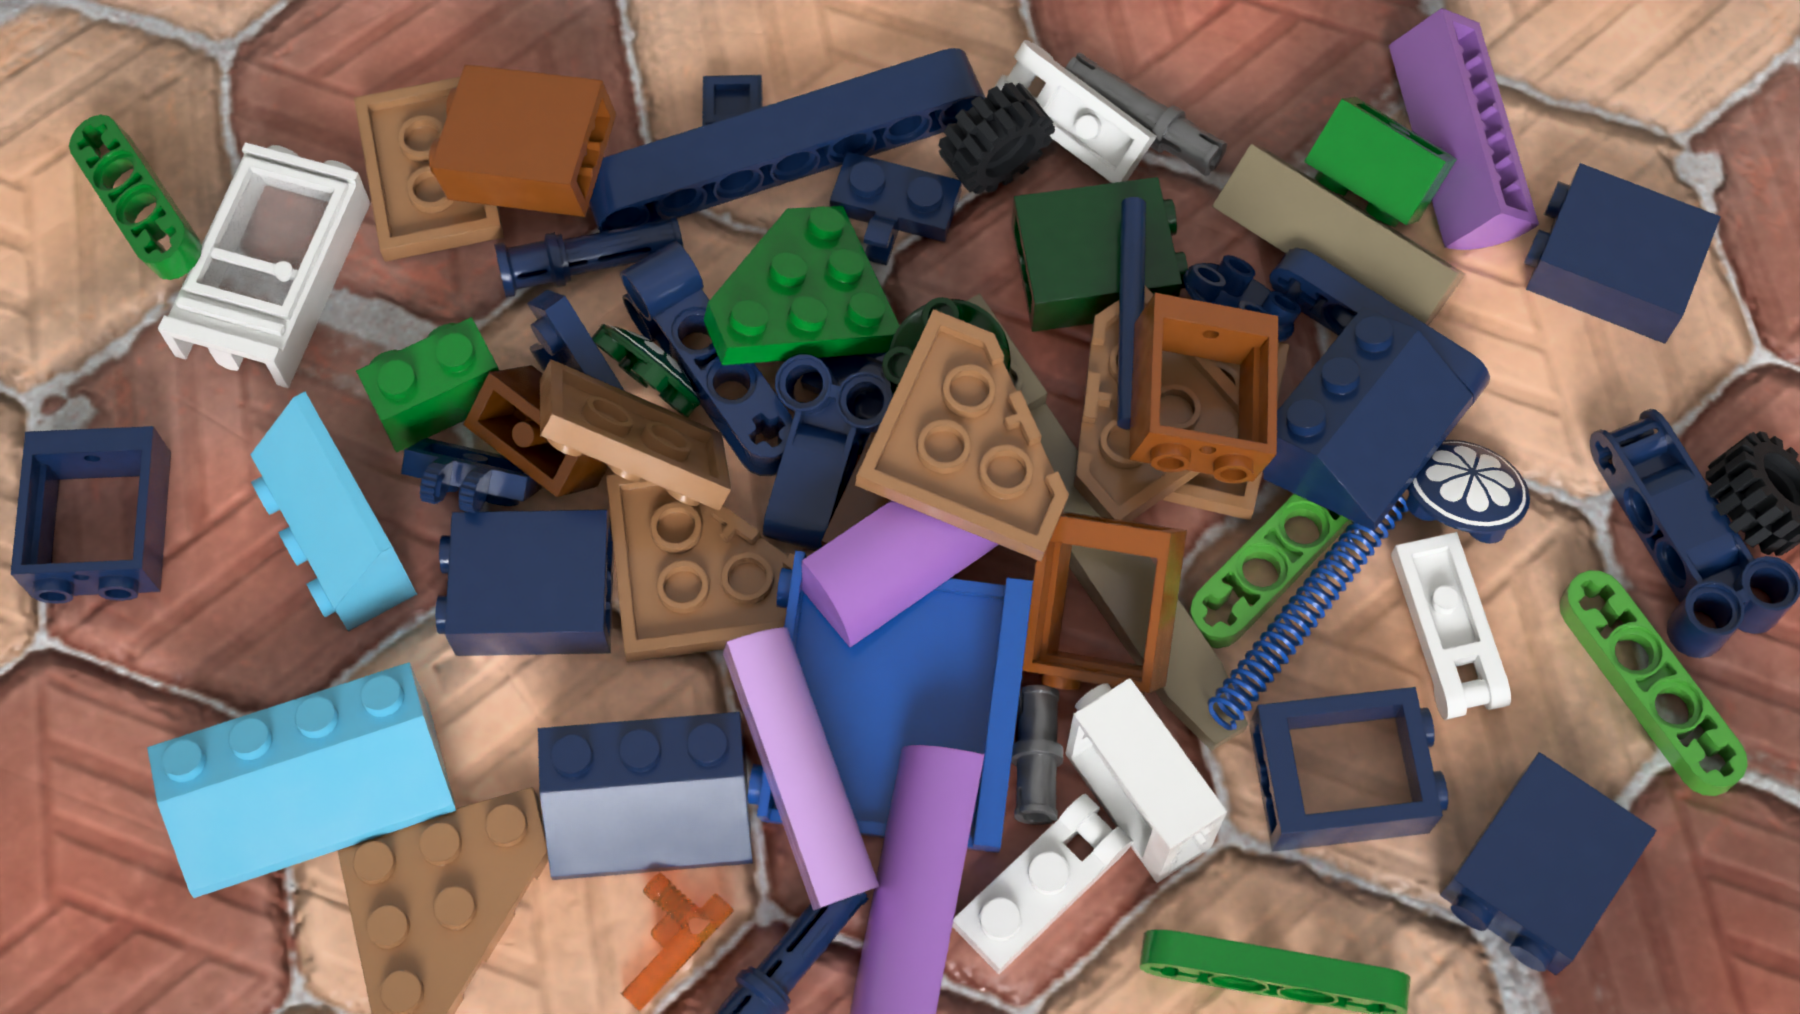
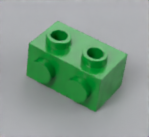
M1349 97L1341 99L1304 162L1318 170L1315 179L1320 184L1343 196L1349 190L1369 202L1365 210L1370 215L1389 226L1397 227L1399 222L1409 225L1420 220L1457 161V158L1359 98Z
M470 317L460 323L441 325L430 332L427 338L404 349L383 352L376 356L369 365L356 370L397 453L424 438H429L465 421L489 372L499 371V368L473 318Z

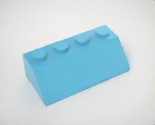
M410 662L147 747L157 804L187 887L193 898L457 811L430 707Z

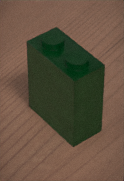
M1158 177L1014 196L1011 227L1032 332L1093 324L1097 314L1119 300L1121 202L1129 197H1139L1146 202L1145 286L1153 295L1154 293L1179 297L1181 289L1185 288L1183 276L1184 273L1186 274V270H1188V264L1184 252H1175L1171 235H1176L1177 233L1175 206L1172 199L1163 200Z

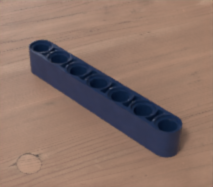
M957 48L941 50L604 157L589 206L600 232L669 219L672 216H676L677 219L841 166L847 152L869 157L944 133L948 124H956L958 122L955 116L962 109L968 111L973 107L972 100L978 96L982 99L986 97L965 51Z

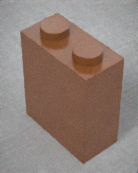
M465 64L457 87H453L449 92L446 103L447 118L441 136L433 141L429 152L430 170L435 175L447 199L585 217L616 118L615 109L603 80Z

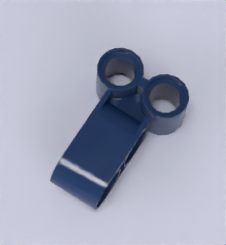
M800 354L785 361L780 366L775 378V389L779 399L795 414L766 509L763 535L767 538L817 551L822 547L821 541L855 469L864 435L870 436L871 432H877L894 396V390L883 377L874 372L866 371L851 374L840 385L836 375L822 360L812 355ZM810 372L821 374L823 388L819 396L807 403L796 401L794 386L797 380L802 375ZM868 389L881 391L884 396V406L881 412L868 420L855 417L853 408L857 396Z

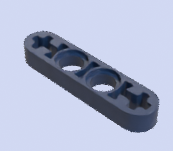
M1300 248L1290 249L1270 273L1269 281L1274 291L1284 293L1294 299L1299 304L1302 313L1338 336L1364 306L1419 329L1471 392L1473 404L1489 384V371L1475 355L1314 253Z

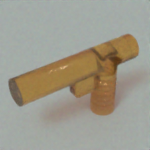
M661 872L655 875L645 886L643 893L652 902H657V906L662 907V911L667 912L651 930L652 938L663 949L620 993L639 1013L734 912L732 907L718 894L714 893L700 908L695 903H691L692 900L687 898L685 894H682L681 890H677V886L672 885V882ZM696 917L709 920V924L701 933L697 935L692 934L689 927L690 919Z

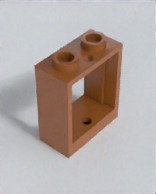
M1154 293L1134 325L1129 460L1149 463L1153 468L1163 472L1189 470L1212 474L1217 480L1225 483L1253 482L1277 455L1278 316ZM1162 351L1240 365L1238 439L1160 425Z
M1063 511L1042 562L1036 560L1022 671L1042 674L1041 684L1060 689H1080L1081 681L1100 685L1108 683L1113 689L1131 678L1143 696L1145 693H1151L1165 687L1187 530ZM1072 545L1157 558L1143 665L1058 651Z

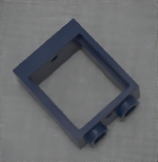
M154 426L25 432L11 575L31 597L41 602L53 604L70 602L73 600V596L99 595L109 600L126 601L137 598L138 593L161 591L171 451ZM140 476L133 560L52 563L59 480Z
M1416 687L1257 705L1249 728L1272 852L1429 834L1443 816L1442 811L1447 810L1448 790L1446 781L1441 771H1433L1429 747H1433L1435 739L1433 719L1427 707L1420 708ZM1395 718L1412 802L1305 815L1289 730Z

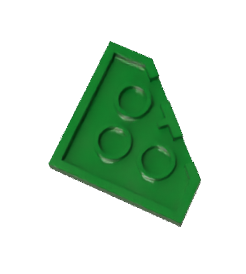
M843 206L787 208L709 300L703 319L722 366L785 361L800 354L823 358L885 353L889 351L893 336L900 326Z

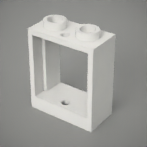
M1131 678L1113 689L1108 683H1104L1085 694L1075 705L1077 712L1073 714L1065 755L1116 827L1119 826L1134 841L1131 848L1155 882L1158 883L1212 847L1227 810Z

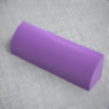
M1441 8L1389 45L1412 131L1457 158V161L1432 199L1445 248L1455 250L1486 248L1515 239L1539 226V222L1480 24Z
M891 500L802 560V591L847 645L852 647L999 544Z
M910 745L902 748L876 876L879 887L874 888L849 1014H936L985 754L927 745Z

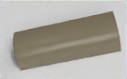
M1250 144L1212 205L1215 209L1285 253L1293 248L1305 249L1314 253L1426 325H1429L1465 275L1456 267L1258 145Z

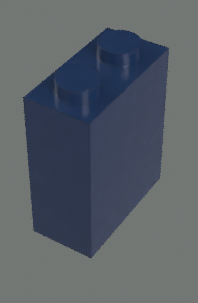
M1580 163L1570 184L1558 181L1549 200L1544 215L1553 218L1554 221L1549 233L1538 229L1524 263L1535 268L1526 290L1665 344L1684 315L1721 216Z
M607 510L452 512L451 534L442 535L439 545L440 569L442 574H448L447 595H439L437 597L435 617L438 634H445L456 656L611 653L614 549L611 521Z
M1538 752L1522 772L1440 896L1452 904L1450 907L1451 911L1462 922L1479 931L1489 929L1511 944L1509 947L1510 952L1521 963L1539 972H1545L1547 969L1556 976L1574 960L1657 830L1541 752Z

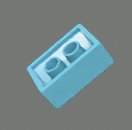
M304 391L293 397L250 454L262 475L251 481V484L268 514L271 515L281 510L289 527L278 533L297 566L307 560L310 563L317 578L306 583L324 617L337 612L347 630L350 631L417 595V592L308 395Z

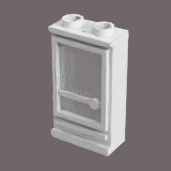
M245 142L242 148L244 156L202 243L201 256L197 264L189 271L169 315L163 316L158 330L175 357L186 360L193 344L207 347L214 360L220 366L229 370H239L243 357L265 363L276 384L289 388L370 206V201L359 173L344 163L334 160H327L321 163L299 157L295 152L282 146L271 145L265 148Z

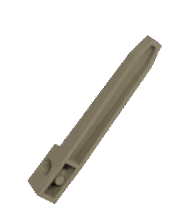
M981 294L970 298L967 301L978 305L990 313L1006 335L1011 355L1010 377L1016 390H1021L1042 435L1040 442L1054 472H1059L1069 494L1063 511L1099 516L1074 487L1078 450L1047 406V391ZM1072 545L1069 568L1137 665H1143L1156 565L1150 557ZM1178 599L1166 686L1155 692L1163 704L1213 751L1244 732L1248 722L1246 718L1244 720H1235L1236 730H1228L1219 725L1211 716L1207 702L1209 698L1216 697V690L1223 687L1222 683L1228 676L1222 662ZM1225 693L1221 694V697L1228 699ZM1217 702L1213 704L1216 713L1224 721L1231 724L1230 721L1234 719L1227 716ZM1227 706L1232 712L1237 714L1232 708Z

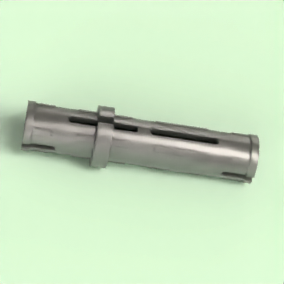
M1078 53L1076 58L1073 57L1066 65L1065 69L1155 134L1157 137L1150 147L1157 152L1166 150L1188 163L1204 176H1208L1211 171L1213 172L1225 154L1227 143L1186 119L1185 111L1173 105L1168 108L1162 103L1155 101L1128 82L1103 69L1082 53Z

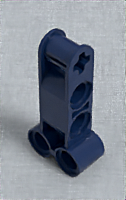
M673 240L620 273L621 280L627 291L622 297L624 305L641 334L652 342L656 341L661 349L681 366L696 391L701 403L700 405L719 432L722 433V436L742 465L756 475L774 476L778 472L793 418L755 363L722 366L713 342L701 350L690 349L681 343L684 337L692 333H703L710 337L703 321L709 298L702 290L704 288L703 280L691 257L677 241ZM735 381L742 384L748 392L741 398L728 400L721 397L715 390L722 383ZM762 433L768 440L777 436V446L771 447L766 441L755 444L756 435Z
M1648 409L1640 414L1638 421L1612 432L1600 429L1591 434L1590 450L1599 472L1680 602L1667 621V634L1672 645L1688 657L1701 659L1710 657L1718 652L1737 629L1745 633L1759 634L1773 628L1800 596V578L1798 573L1789 563L1777 557L1764 556L1754 559L1740 535L1728 526L1731 523L1726 514L1722 516L1719 514L1715 507L1719 504L1718 500L1710 497L1707 489L1709 486L1664 416L1655 409ZM1653 429H1657L1658 433L1654 434ZM1750 587L1764 591L1770 597L1772 604L1759 600L1752 593ZM1693 611L1703 612L1710 616L1715 622L1717 629L1708 628L1701 624Z

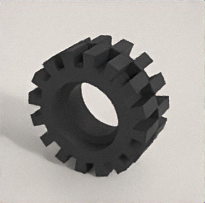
M1012 82L1005 83L1002 90L996 86L988 90V95L985 99H982L980 96L976 97L971 101L973 107L968 111L962 109L955 116L958 122L956 124H948L944 130L946 137L941 138L938 146L941 148L939 154L970 193L973 191L975 194H982L985 189L990 193L997 190L1000 182L1004 186L1013 182V175L1018 171L1021 175L1029 169L1027 164L1031 160L1037 161L1043 155L1040 148L1049 146L1052 141L1050 135L1055 133V126L1052 124L1054 122L1029 91L1020 83L1016 86Z
M1759 431L1757 434L1754 432L1748 434L1708 465L1710 470L1706 472V480L1712 483V485L1707 487L1710 497L1720 501L1715 506L1721 516L1727 514L1731 518L1732 522L1728 526L1735 533H1738L1740 530L1745 533L1744 542L1751 547L1759 544L1760 550L1764 554L1770 555L1774 552L1776 556H1781L1800 544V463L1797 461L1799 454L1792 447L1784 450L1783 441L1776 436L1769 439L1766 432Z

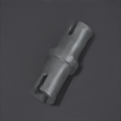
M1044 685L1025 686L1020 690L1018 742L1013 744L1011 763L1017 766V793L1014 817L1019 822L1031 825L1052 823V820H1057L1056 774L1057 767L1063 764V746L1057 743L1059 691Z

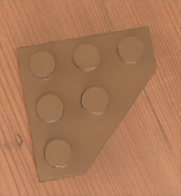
M1146 286L1145 307L1153 296ZM1118 300L1097 314L1093 323L1074 487L1100 517L1132 521L1200 472L1189 470L1163 472L1153 468L1149 463L1129 460L1130 430L1117 426ZM1162 351L1160 425L1238 439L1239 389L1213 360Z
M933 309L857 473L855 486L1042 562L1069 496L1059 472H1054L1040 442L1042 435L1021 390H1016L1003 362L1005 356L995 334Z
M617 474L606 475L624 654L627 662L722 650L725 648L727 641L764 630L784 627L787 608L776 606L778 582L781 568L793 569L795 555L792 553L787 555L761 537L758 529L724 505L720 511L702 503L697 506L687 505L672 497L664 487L645 479L631 481Z
M533 787L456 808L457 811L337 850L371 1014H455L464 999L462 994L482 962H487L516 915L514 910L534 878L538 879L548 863L544 824L537 795Z

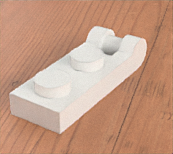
M1024 40L1014 55L1017 60L1016 65L1008 76L1002 75L995 87L997 86L1002 90L1005 83L1012 82L1015 86L1020 83L1028 90L1034 78L1038 76L1046 84L1038 97H1034V99L1054 122L1052 124L1055 126V133L1051 134L1050 137L1111 183L1127 181L1157 136L1057 63L1044 49L1030 41Z
M1454 532L1395 545L1391 557L1434 684L1435 702L1441 717L1444 720L1465 716L1467 708L1484 705L1488 710L1509 706L1511 703V691L1458 533ZM1473 663L1478 676L1477 680L1461 683L1456 667Z
M1086 793L1077 798L1049 829L954 917L952 927L998 975L1115 864L1134 842L1119 826L1113 830L1097 815L1100 807ZM1078 833L1094 848L1093 852L1083 861L1066 846Z

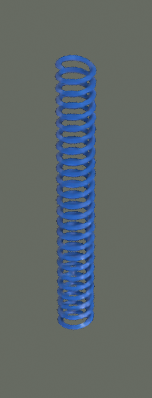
M1403 496L1399 498V501L1404 507L1401 508L1397 505L1392 507L1397 516H1392L1389 513L1385 516L1390 525H1386L1383 522L1379 524L1378 527L1383 531V534L1352 521L1353 524L1347 526L1346 533L1340 535L1339 542L1334 543L1331 547L1332 550L1326 552L1325 559L1319 561L1317 568L1311 571L1310 577L1304 580L1303 586L1297 589L1296 595L1290 597L1289 604L1283 606L1282 613L1275 616L1274 622L1268 625L1267 632L1261 633L1260 641L1254 642L1253 650L1247 651L1245 659L1239 661L1238 669L1232 670L1230 678L1223 681V687L1216 690V697L1209 698L1207 702L1209 712L1219 725L1228 730H1236L1235 720H1244L1243 711H1251L1252 709L1250 701H1259L1258 692H1266L1267 690L1265 683L1274 682L1272 673H1281L1280 664L1289 663L1287 655L1296 654L1295 646L1303 645L1302 637L1310 636V628L1318 626L1317 619L1325 617L1324 610L1332 609L1331 601L1339 600L1338 592L1346 591L1345 583L1353 582L1352 574L1360 573L1359 565L1367 564L1366 556H1373L1375 553L1373 547H1381V539L1388 538L1387 530L1395 529L1394 521H1401V513L1409 511ZM1359 529L1369 533L1376 542L1368 540ZM1352 538L1366 545L1369 551L1360 548ZM1345 547L1358 553L1362 560L1355 558ZM1339 556L1351 562L1354 565L1355 569L1347 566L1344 562H1342ZM1332 565L1344 571L1348 578L1340 575ZM1325 574L1337 580L1341 587L1332 583ZM1318 583L1326 586L1329 590H1331L1334 596L1325 592L1319 586ZM1311 592L1320 596L1327 604L1318 601ZM1304 601L1314 606L1319 611V613H1316L1313 610H1311L1304 603ZM1297 610L1308 616L1312 622L1304 619ZM1290 620L1298 623L1305 632L1298 629ZM1276 628L1278 633L1272 632L1273 629ZM1283 629L1293 634L1297 638V640H1294L1289 635H1287ZM1276 638L1284 642L1291 650L1282 646ZM1269 648L1275 650L1283 659L1276 656ZM1254 655V657H1255V659H1256L1257 661L1251 660V659H1250L1251 656ZM1262 657L1265 658V659H1267L1269 662H1271V663L1275 666V668H1273L1272 666L1268 665V664L1262 659ZM1244 665H1247L1249 670L1243 669ZM1255 667L1262 670L1268 677L1262 675ZM1239 674L1241 679L1235 678L1236 675ZM1247 676L1254 679L1260 686L1253 683ZM1232 683L1235 689L1228 688L1229 684ZM1240 686L1246 688L1253 696L1245 692ZM1225 693L1228 699L1221 697V694ZM1233 695L1239 698L1245 705L1235 699ZM1215 702L1218 703L1221 710L1227 716L1234 719L1230 721L1231 724L1224 721L1213 708ZM1227 706L1232 708L1237 714L1232 712Z

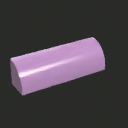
M785 627L774 628L727 641L723 655L813 911L879 887L788 629Z

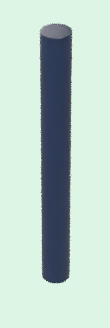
M1129 197L1121 202L1117 426L1125 430H1130L1134 325L1145 308L1146 202L1139 197Z

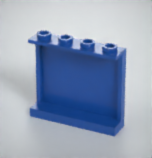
M795 551L793 569L781 568L776 606L787 608L784 627L788 629L861 835L880 838L885 836L902 748L910 745L947 747L985 754L967 849L999 853L1033 581L1007 577L1006 585L950 578L858 643L849 647L802 591V560L806 558V553ZM753 764L749 780L748 804L758 805L757 816L761 822L783 825L763 766L761 764Z

